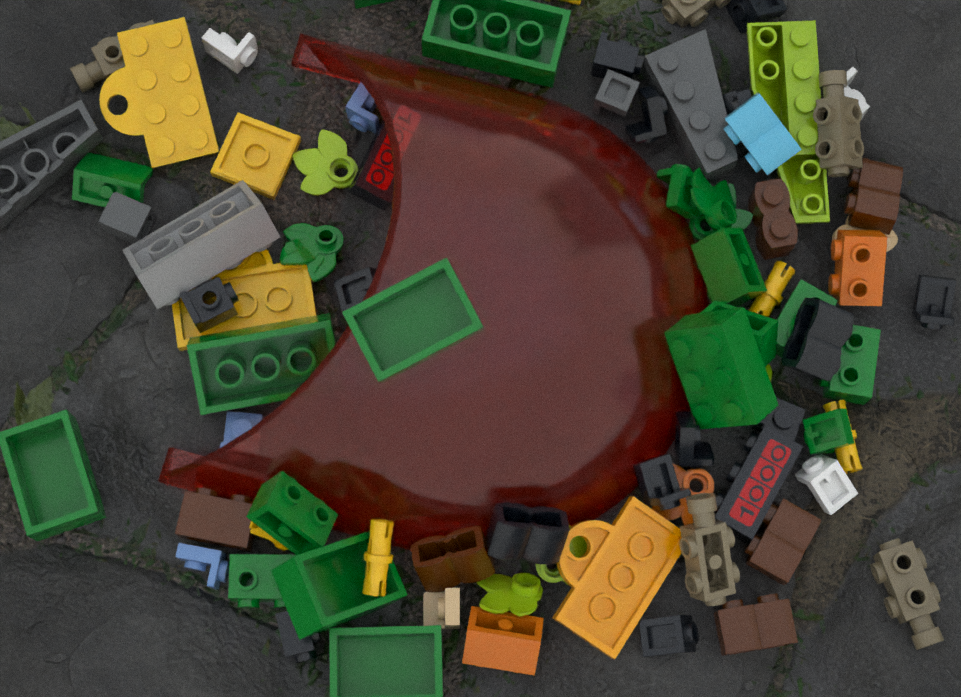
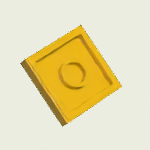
M237 113L210 173L213 177L234 185L244 180L252 192L275 200L293 160V153L297 151L300 145L301 137L252 117Z

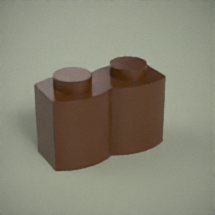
M862 158L863 168L851 170L848 179V187L853 188L852 193L848 194L844 206V213L849 214L848 225L866 230H880L883 234L889 235L897 220L903 167Z
M781 178L757 182L748 200V211L753 214L752 222L757 227L755 236L757 249L764 260L789 256L798 239L795 219L788 211L790 207L789 191Z
M783 498L777 505L772 503L762 521L766 524L760 536L755 534L753 540L748 543L744 553L749 555L745 564L785 585L794 574L805 550L821 523V519Z
M481 526L462 527L449 533L447 536H430L411 545L413 566L426 592L445 591V588H453L460 582L474 583L496 573L493 557L487 554L485 535Z
M777 593L756 597L758 604L744 606L743 599L728 601L722 604V610L713 613L721 655L727 656L798 643L789 599L779 600Z

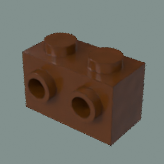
M196 487L195 493L185 491L175 534L178 537L251 552L255 535L250 533L251 529L249 526L251 520L246 516L252 506V498L232 494L231 499L217 497V491Z

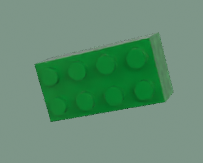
M433 0L422 36V56L553 88L569 29L571 10L530 0Z
M331 313L191 337L187 343L201 415L343 390V377Z

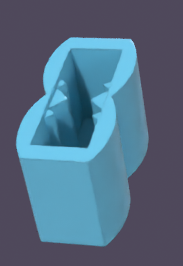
M758 92L724 118L729 124L723 128L735 145L739 142L745 145L749 153L744 157L756 173L763 169L768 175L802 150Z

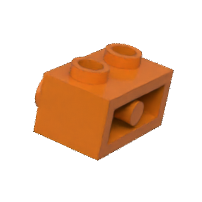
M838 229L837 239H833L831 243V259L835 261V274H830L828 290L829 294L838 300L837 303L839 305L882 306L887 236L880 230Z
M471 606L462 663L535 676L544 618L529 615L517 616L511 612L494 614L484 611L480 607Z

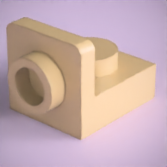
M445 588V591L424 593L423 626L441 625L442 629H460V588Z

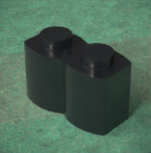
M805 298L797 312L794 331L785 345L781 365L815 379L830 381L840 368L841 348L853 332L854 315L820 299Z
M513 502L495 504L485 535L487 554L504 561L524 558L535 564L558 563L570 531L567 513L563 510L547 506L530 508Z

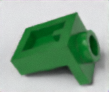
M674 164L671 168L658 170L657 178L669 185L666 207L686 219L698 218L699 209L693 202L690 189L693 188L691 179L694 172L691 171L692 169L686 165Z
M839 408L803 419L805 429L804 440L809 447L810 454L828 455L834 453L835 449L855 444L847 409Z

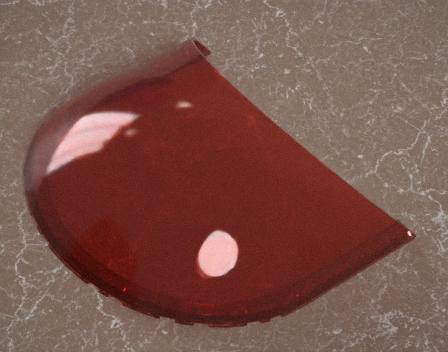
M300 33L291 65L359 84L362 82L373 97L385 122L392 149L394 170L392 216L383 253L373 280L362 301L447 257L485 330L385 383H379L348 325L333 349L310 377L278 408L250 430L205 456L176 448H168L158 482L192 492L196 491V487L211 489L218 492L217 497L231 499L232 494L247 496L253 499V504L261 485L283 471L338 513L332 530L356 536L370 531L371 519L394 521L391 546L411 550V545L421 539L430 536H447L455 530L472 526H481L484 535H486L494 506L501 502L518 503L530 508L547 506L563 510L567 513L570 527L582 521L597 519L600 515L620 503L639 486L633 464L665 454L675 440L676 412L690 411L691 409L664 332L674 326L685 315L701 313L707 308V292L705 281L691 248V245L695 244L689 226L683 216L666 207L668 189L636 151L617 135L587 115L560 102L527 91Z

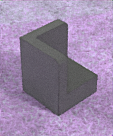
M608 69L595 97L592 113L598 115L603 107L625 117L631 103L635 100L640 82Z
M114 192L98 222L106 233L133 244L150 234L157 216L151 206Z

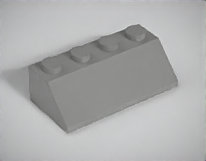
M244 180L122 251L154 305L159 309L164 305L169 306L176 303L181 298L180 293L188 292L211 281L212 277L224 270L237 267L249 255L268 249L273 244V241L280 238V235L263 204Z

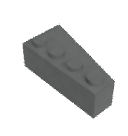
M704 29L646 55L641 73L647 85L652 86L659 95L665 97L668 115H664L693 172L700 168L707 181L712 183L732 174L738 157L733 141L723 129L729 125L724 119L727 116L707 32Z
M82 100L0 141V230L104 140Z

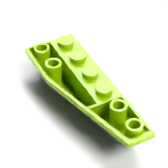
M816 20L747 23L752 96L757 92L760 93L802 149L776 168L779 178L784 181L789 191L790 213L795 219L796 224L829 223L827 171L820 168V160L815 153V147L818 142V127L813 119V112L816 108V100L821 99Z

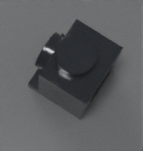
M601 32L591 76L604 79L608 69L631 79L633 74L640 75L645 55L638 54L639 48L634 47L625 40H607L608 33Z
M219 277L187 293L184 291L179 294L199 333L238 315L233 304L238 302L239 299L230 282L223 285ZM214 296L217 297L216 301L211 305L204 303V301Z
M288 611L276 613L285 657L288 659L295 658L296 664L317 659L315 643L321 642L320 632L299 640Z

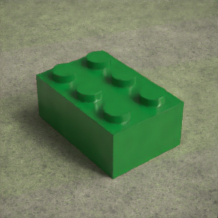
M447 257L342 312L379 383H385L485 330Z
M744 307L685 315L663 332L695 422L700 426V429L757 425L778 406Z
M67 409L0 432V447L28 537L35 541H40L107 518L76 417Z
M370 531L293 556L271 570L299 640L383 609L407 596L393 560L389 564L387 572L386 596H370L362 593L366 572V561L363 560L364 552L368 551Z
M441 625L329 628L330 697H443Z

